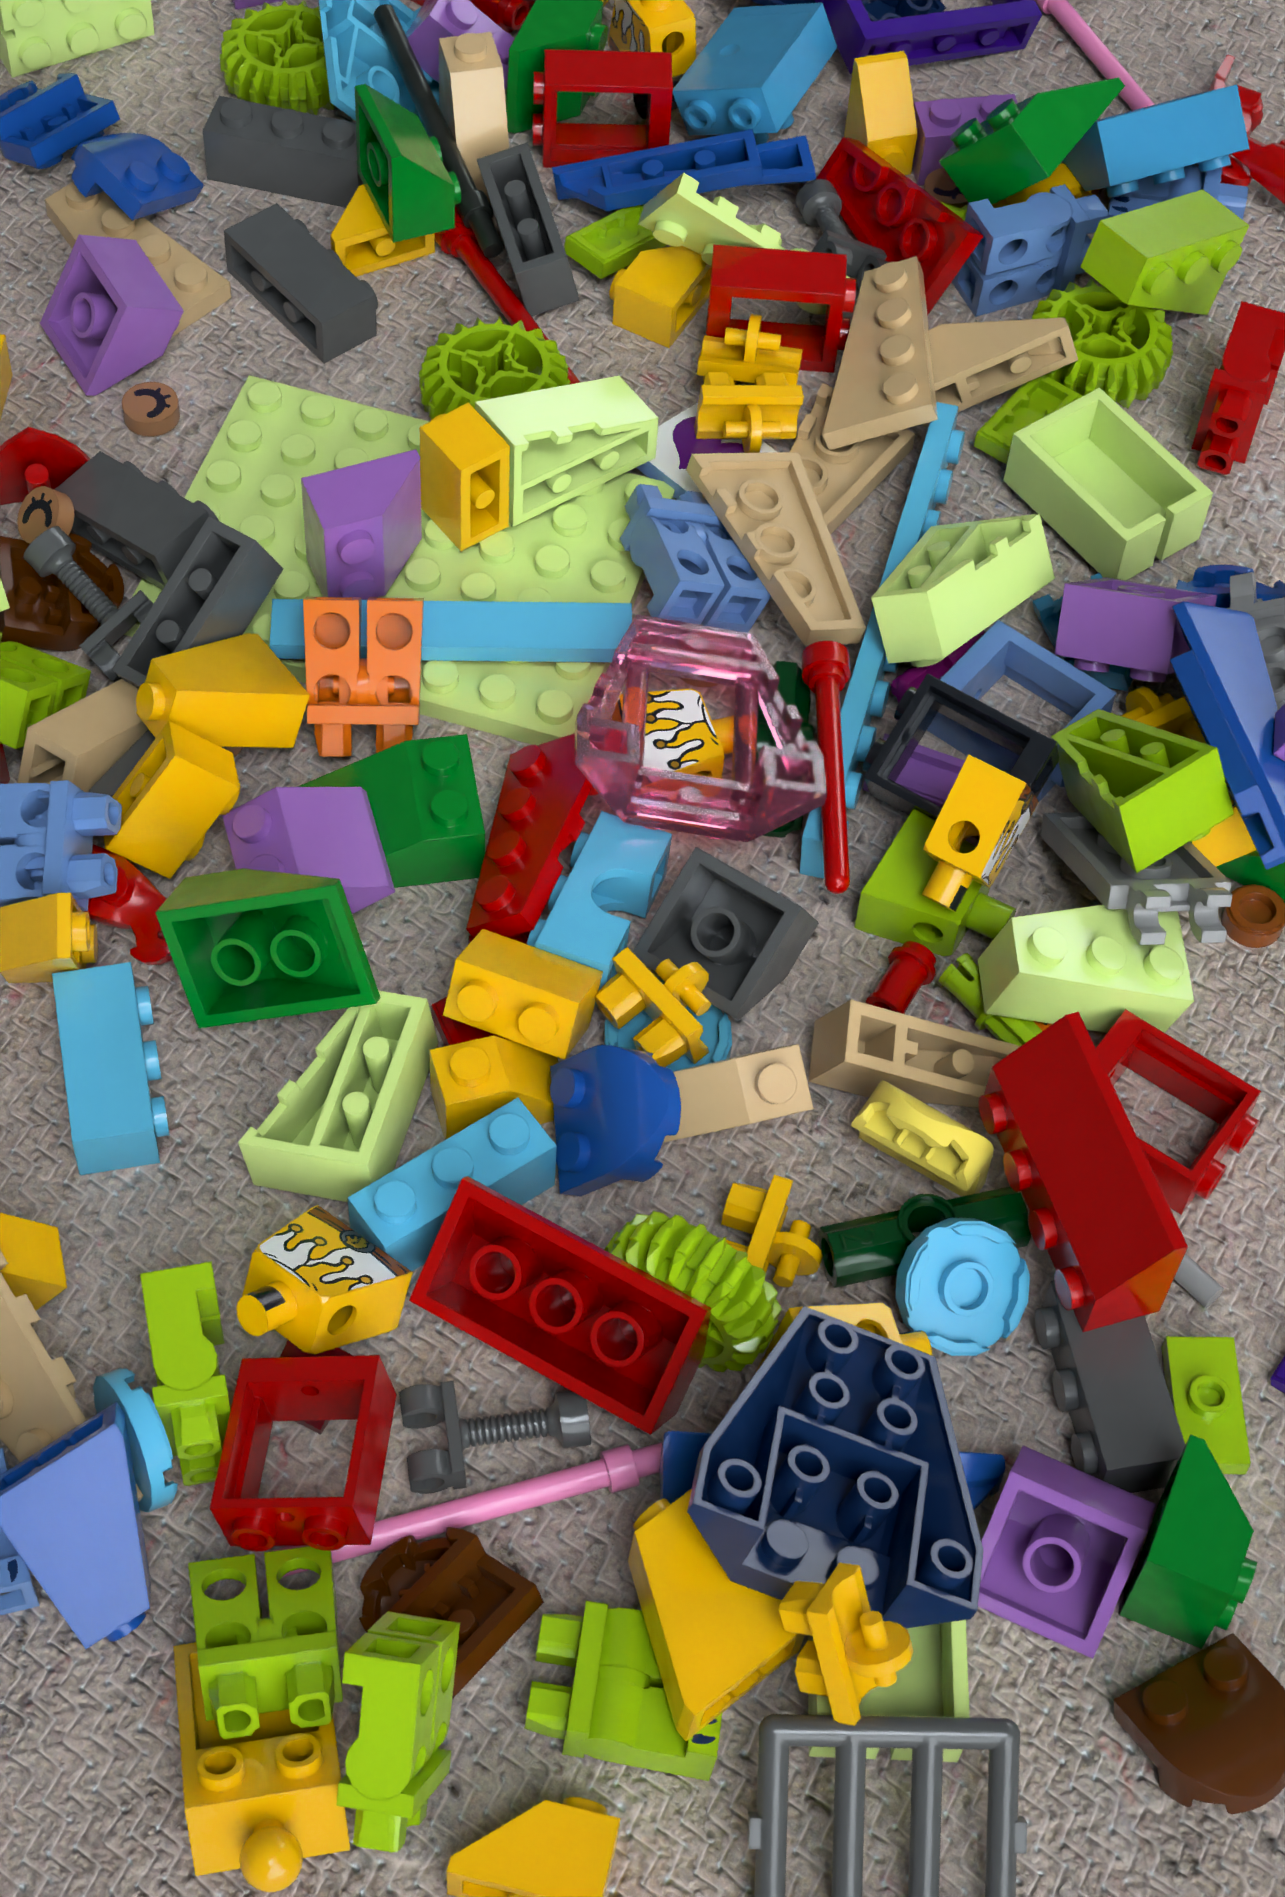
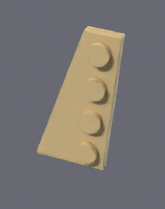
M71 182L45 199L47 216L72 249L78 235L137 241L184 310L179 325L172 337L231 299L230 281L144 217L132 221L105 192L85 198L74 182Z
M917 256L899 262H889L864 272L822 433L829 450L938 420L924 276Z
M822 383L816 395L815 404L810 414H806L790 452H799L831 535L912 451L915 433L908 429H903L829 450L822 433L834 388Z
M799 452L692 454L686 471L804 646L826 640L841 644L859 643L866 626Z
M0 1250V1270H2L8 1262ZM0 1272V1439L16 1459L22 1462L94 1415L87 1417L83 1415L75 1401L76 1396L73 1384L76 1382L74 1375L62 1356L51 1360L32 1326L41 1319L28 1296L23 1294L15 1297ZM136 1484L138 1501L140 1502L143 1494Z

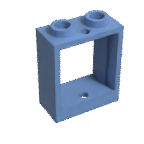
M997 620L940 679L971 697L980 700L1005 675L1073 717L1064 728L1097 709L1111 713L1116 697L1115 691L1000 620ZM937 712L927 731L966 756L970 754L1008 774L1019 758V755L939 712ZM1057 763L1037 797L1039 802L1055 784L1060 787L1065 786L1059 763Z

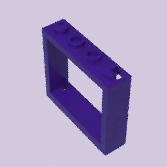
M815 0L816 3H823L837 48L850 74L853 72L854 58L899 51L905 52L908 58V66L1023 50L1042 16L1035 0H991L993 5L871 21L861 0Z

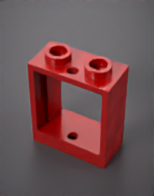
M545 49L544 72L534 71L533 104L543 105V113H533L532 146H543V168H552L669 145L673 94L672 52ZM557 91L648 94L646 125L557 123Z
M713 245L706 336L725 338L726 327L748 330L749 320L730 319L732 297L827 304L825 326L761 321L760 332L781 335L780 346L803 349L800 370L834 373L837 350L844 351L850 329V318L842 317L843 312L853 313L856 295V279L846 278L847 255Z
M1125 1009L1096 1047L1113 1086L1124 1071L1129 1068L1220 1124L1189 1168L1138 1138L1169 1207L1182 1215L1196 1194L1205 1200L1212 1194L1227 1169V1166L1220 1162L1226 1152L1231 1149L1240 1154L1251 1139L1260 1122L1251 1116V1113L1261 1091Z
M380 1355L242 1358L210 1504V1510L230 1546H238L249 1551H266L273 1546H310L319 1550L333 1551L341 1549L345 1545H371L397 1396ZM357 1420L343 1497L258 1498L273 1421Z

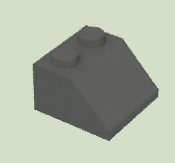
M695 847L633 950V953L645 966L654 971L665 959H670L679 969L691 962H698L709 973V980L701 993L711 1002V1005L739 1021L788 976L819 922L803 907Z

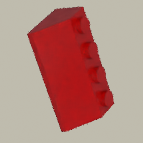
M1079 1012L1067 1014L992 1066L984 1095L979 1097V1112L986 1131L990 1135L996 1134L1003 1148V1165L1009 1185L1015 1192H1022L1030 1210L1028 1220L1032 1238L1040 1250L1047 1249L1055 1267L1054 1282L1058 1298L1066 1310L1073 1309L1082 1332L1159 1312L1188 1245Z
M468 1176L461 1179L409 1299L410 1302L650 1435L675 1416L679 1410L705 1352L712 1310L711 1307Z

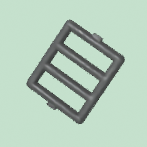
M771 1714L761 1721L758 1746L757 1811H748L747 1831L749 1849H756L754 1897H785L789 1746L835 1747L831 1897H862L866 1748H912L908 1897H939L943 1749L989 1750L985 1897H1016L1017 1853L1026 1854L1027 1821L1024 1816H1018L1020 1730L1014 1721L1007 1718L861 1716L857 1724L853 1726L834 1721L833 1715Z

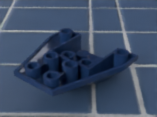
M804 1306L699 1452L687 1510L688 1514L730 1581L774 1598L783 1600L795 1581L825 1584L839 1563L860 1565L871 1611L880 1612L883 1621H892L901 1624L904 1628H913L971 1619L978 1609L984 1550L936 1357Z

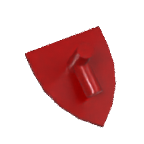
M32 427L25 428L0 446V505L23 502L25 497L37 487L46 486L56 489L88 462L90 457L77 445L56 434Z

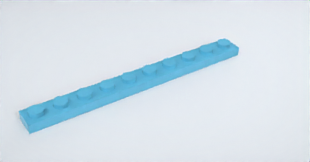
M936 402L938 420L932 421L929 424L880 586L931 526L940 524L941 511L935 510L936 503L947 504L953 479V471L947 470L948 463L958 465L965 438V431L956 430L958 406ZM874 607L841 709L846 808L854 810L858 803L863 774L857 773L856 769L859 761H865L876 738L877 728L870 726L872 716L883 717L888 701L890 682L883 681L886 671L896 673L899 663L888 664ZM819 780L802 835L800 874L824 879ZM847 821V833H848L849 821Z

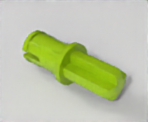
M968 953L956 959V962L959 964L957 968L951 963L940 976L938 982L943 987H946L977 1018L974 1025L979 1030L987 1028L998 1040L1022 1046L1042 1032L1033 1021L985 1013L979 966Z

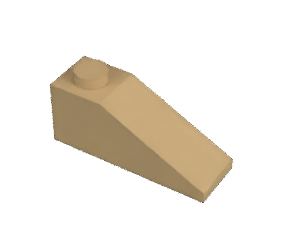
M1065 317L941 324L929 329L936 402L958 406V412L1078 361ZM930 422L923 424V427L928 426Z
M850 999L815 1020L808 1082L870 1097L880 1081L884 1080L924 1103L979 1108V1097L984 1095L992 1066L1020 1046Z
M799 1044L776 1047L673 1071L681 1098L680 1126L676 1135H666L663 1143L814 1109Z

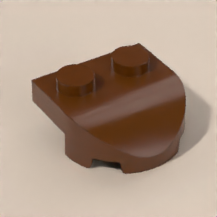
M70 533L68 535L69 538L76 544V550L72 555L73 561L81 567V570H84L85 574L93 580V583L105 593V596L118 609L124 596L123 578L115 563H112L107 568L100 559L90 552L92 543L89 540ZM0 536V578L10 606L9 609L0 612L1 642L12 641L30 647L63 652L80 649L79 645L101 626V623L93 617V614L89 613V610L81 604V601H78L77 597L69 591V588L57 578V575L52 573L49 576L40 577L25 561L23 556L30 545L29 543L20 539Z
M448 1527L446 1528V1537L418 1543L413 1536H406L391 1545L377 1557L365 1573L360 1585L364 1602L362 1617H359V1620L366 1633L387 1611L460 1623L453 1699L544 1601L536 1584L486 1554L477 1535L463 1529Z
M1234 1633L1113 1699L1115 1720L1158 1768L1159 1788L1181 1805L1191 1807L1193 1800L1211 1804H1224L1227 1813L1239 1814L1265 1805L1285 1788V1689Z

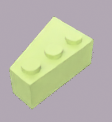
M620 376L475 401V410L510 445L509 522L513 527L656 458L659 418Z
M1040 514L931 526L871 597L888 664L911 662L915 667H925L942 661L946 656L1053 581L1055 576Z
M1104 905L1011 917L978 958L985 1013L1053 1024L1067 1014L1079 1012L1087 1030L1108 1033L1126 1009L1165 1033L1194 1002L1178 911L1158 912L1159 924L1166 931L1165 944L1161 945L1138 944L1131 933L1126 909H1107Z
M379 991L381 998L377 1004L350 1007L345 1011L315 1048L317 1057L296 1082L289 1079L277 1094L279 1103L258 1129L250 1127L239 1140L238 1144L253 1185L348 1202L347 1197L394 1170L430 1069L429 1050L437 1048L439 1044L428 999Z

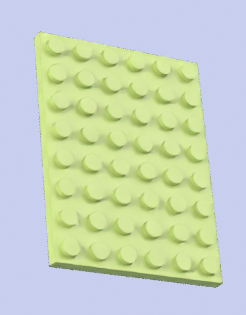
M248 376L184 497L192 503L199 500L206 504L215 513L220 522L256 540L283 568L280 576L243 634H258L270 648L272 599L323 597L306 557L301 478L415 449L420 456L419 427L430 421ZM626 472L514 527L509 522V527L463 551L456 547L421 508L422 539L386 595L377 598H424V601L632 603L633 608L644 581L645 573L642 567L634 564L630 551H625L620 540L621 535L630 522L625 505L639 484L657 486L662 497L676 500L674 498L675 490L664 481ZM142 578L133 596L141 590L154 603L162 589ZM138 621L124 635L133 637L141 623ZM280 659L298 682L306 684L305 659ZM421 660L420 714L528 744L540 745L585 729L611 662Z

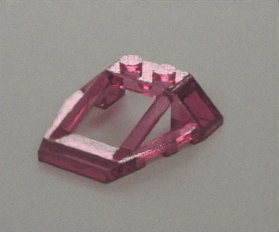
M636 614L616 648L610 666L605 674L602 673L590 700L587 704H583L575 721L574 764L623 822L653 830L665 829L703 835L711 839L749 842L824 805L827 797L823 753L816 741H806L800 730L803 718L795 705L785 704L777 689L780 678L755 634ZM649 672L735 686L731 781L643 767ZM624 687L622 722L611 721ZM759 703L777 747L762 745L756 765Z

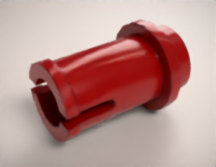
M907 941L902 946L893 948L888 956L890 966L875 990L868 996L866 1004L905 1014L921 986L932 982L936 975L934 967L936 958L927 947L913 941Z

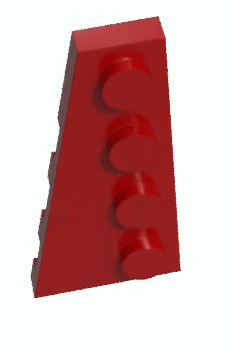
M843 137L816 178L828 180L834 185L842 201L840 215L859 242L884 250L887 255L885 261L899 262L917 256L924 276L927 316L984 237L974 227L859 140Z
M615 720L540 745H528L510 754L466 930L473 939L482 929L505 937L534 930L564 868L558 861L559 854L571 842L577 841L586 823L579 813L588 795L600 794L608 777L602 766L608 754L620 752L627 738Z

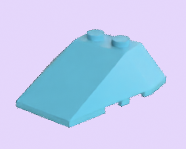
M318 0L330 103L356 121L355 86L366 84L416 114L426 131L374 17L376 8L384 4L391 5L406 35L421 7L412 11L399 0ZM422 69L439 106V83Z

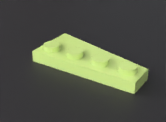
M685 173L681 174L644 205L638 225L653 231V236L658 241L670 246L689 248L701 254L702 260L712 266L713 245L786 250L781 246L782 239L779 232L764 223L760 225H747L736 218L738 206L722 196L715 197L713 203L696 193L699 182ZM793 248V249H791L792 251H806V252H809V251H807V250L804 249V248ZM797 302V305L807 312L818 315L826 314L827 304Z

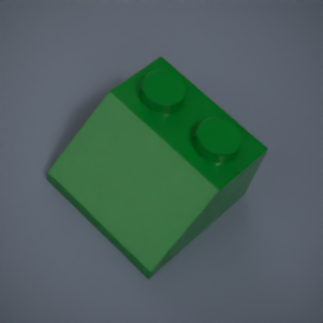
M535 1L509 48L506 101L508 132L516 134L533 129V113H543V105L533 104L534 71L544 72L545 49L604 51L608 36V26L602 24L603 1ZM557 91V122L580 116L589 97L596 98L600 92Z
M366 84L355 86L357 172L392 242L454 229L455 205L461 203V189L454 171L447 172L443 165L442 152L435 136H428L416 114Z
M1190 1434L1160 1497L1120 1612L1122 1617L1200 1649L1203 1648L1215 1626L1225 1631L1228 1629L1237 1604H1242L1245 1600L1257 1567L1256 1561L1245 1557L1254 1530L1204 1439Z

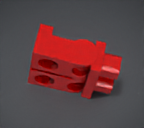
M1241 301L1222 357L1220 369L1215 368L1191 447V449L1201 451L1197 463L1200 468L1226 475L1230 474L1234 461L1245 464L1263 405H1268L1285 352V313Z

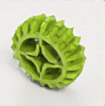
M284 0L282 5L273 7L264 2L262 10L246 9L244 19H232L231 29L223 32L222 54L219 55L220 68L224 72V82L228 87L229 93L236 95L237 99L284 109H293L317 115L319 108L334 110L335 106L330 103L318 7L308 8L305 0L299 5H288Z
M1092 279L1082 288L1073 282H1069L1064 291L1052 289L1046 300L1038 302L1037 308L1033 311L1032 319L1065 317L1078 357V361L1045 374L1046 376L1082 396L1101 388L1110 398L1125 408H1129L1135 399L1146 401L1149 393L1153 389L1159 388L1160 383L1165 378L1173 355V350H1171L1173 345L1172 326L1165 322V311L1126 305L1105 287L1097 286Z
M500 316L495 324H484L477 317L473 327L468 328L456 323L452 334L439 333L437 343L434 346L427 347L422 370L419 371L421 403L424 405V411L429 413L431 420L468 402L475 409V401L570 384L568 365L565 356L560 354L556 341L545 340L541 328L527 332L522 320L513 326L505 325Z
M653 1211L650 1215L636 1214L631 1222H627L620 1232L614 1234L604 1249L712 1308L705 1352L698 1368H702L707 1364L716 1372L724 1373L727 1369L742 1371L746 1364H753L759 1353H764L774 1337L773 1331L779 1322L778 1317L782 1311L776 1299L777 1290L772 1284L764 1281L766 1273L762 1268L751 1265L747 1260L748 1254L746 1252L734 1249L727 1243L726 1237L718 1238L707 1231L704 1224L694 1226L689 1224L680 1215H674L670 1219L664 1213Z

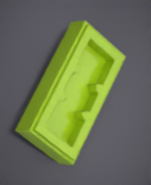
M642 204L622 208L566 236L564 249L568 256L600 279H603L630 265L641 251L663 248L667 244L658 241L653 236V231L638 225L645 205Z
M1046 375L1023 384L976 432L974 447L1007 465L1012 438L1015 432L1083 396Z
M1166 1336L1161 1347L1165 1382L1185 1445L1190 1434L1204 1439L1223 1474H1246L1251 1461L1234 1337Z

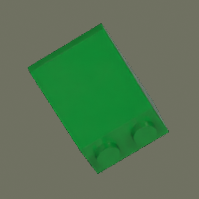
M1118 77L1037 93L1018 104L1012 98L1008 99L996 107L986 117L985 121L980 123L977 118H972L960 126L950 136L954 144L939 162L968 202L988 199L993 205L1048 178L1125 85Z
M467 734L404 741L298 786L362 787L367 792L394 888L479 878L485 856V829Z
M245 868L185 877L155 912L198 1028L377 1004L381 998L343 886L338 878Z

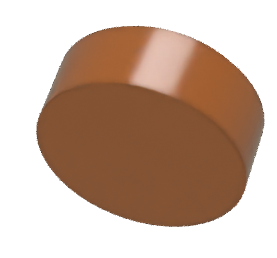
M1244 885L1231 892L1233 894L1231 907H1224L1221 915L1222 926L1227 930V935L1235 942L1251 948L1266 947L1277 941L1285 926V902L1273 890L1261 885Z

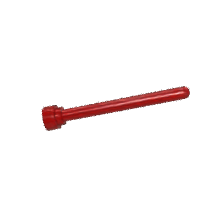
M455 206V228L435 233L436 243L444 253L462 258L511 326L522 320L527 332L540 329L489 258L483 255L472 229L464 226ZM542 331L543 337L545 338V340H549V339L547 338V336L544 334V332ZM568 366L570 384L580 383Z
M826 640L812 643L803 650L801 655L802 678L810 690L815 693L824 882L829 892L841 894L850 885L840 692L849 681L851 670L848 649L839 642Z

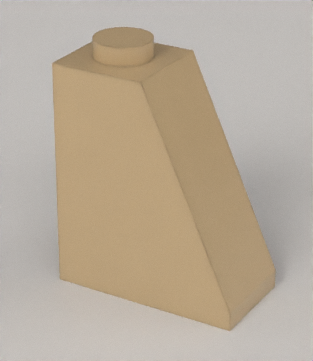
M491 32L465 33L460 36L439 38V108L477 190L483 191L490 203L476 159L509 149L503 66Z
M120 679L27 728L17 783L50 784V781L69 780L84 792H89L95 783L148 730L136 714V696L139 688Z

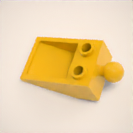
M196 1642L173 1646L184 1808L195 1876L241 1869L246 1881L255 1889L263 1892H277L287 1888L296 1880L302 1868L303 1858L350 1850L345 1807L336 1806L341 1772L333 1714L332 1720L328 1725L301 1728L291 1723L289 1709L260 1713V1728L255 1730L251 1736L223 1739L219 1736L215 1721H206Z

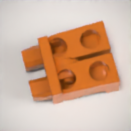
M362 597L304 598L306 691L310 695L307 703V724H314V735L319 756H352V724L376 725V753L404 741L412 740L413 725H419L424 598L369 597L367 599V658H361Z

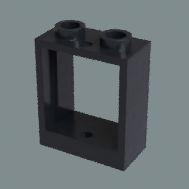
M927 673L918 689L910 687L902 696L894 714V719L898 721L886 741L879 738L873 744L865 758L863 771L867 772L864 779L870 795L907 815H910L914 808L936 821L942 807L897 784L895 781L937 712L1019 755L1009 774L1026 782L1036 798L1060 759L1057 742ZM970 836L965 840L977 847L980 836Z

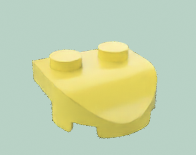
M884 1080L880 1081L851 1123L853 1128L860 1131V1139L961 1197L979 1193L986 1182L994 1152L992 1143L984 1136Z

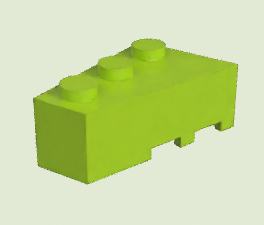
M1202 189L1100 220L1080 267L1126 305L1208 315L1227 272L1237 263L1241 256L1242 247L1240 245L1250 225Z

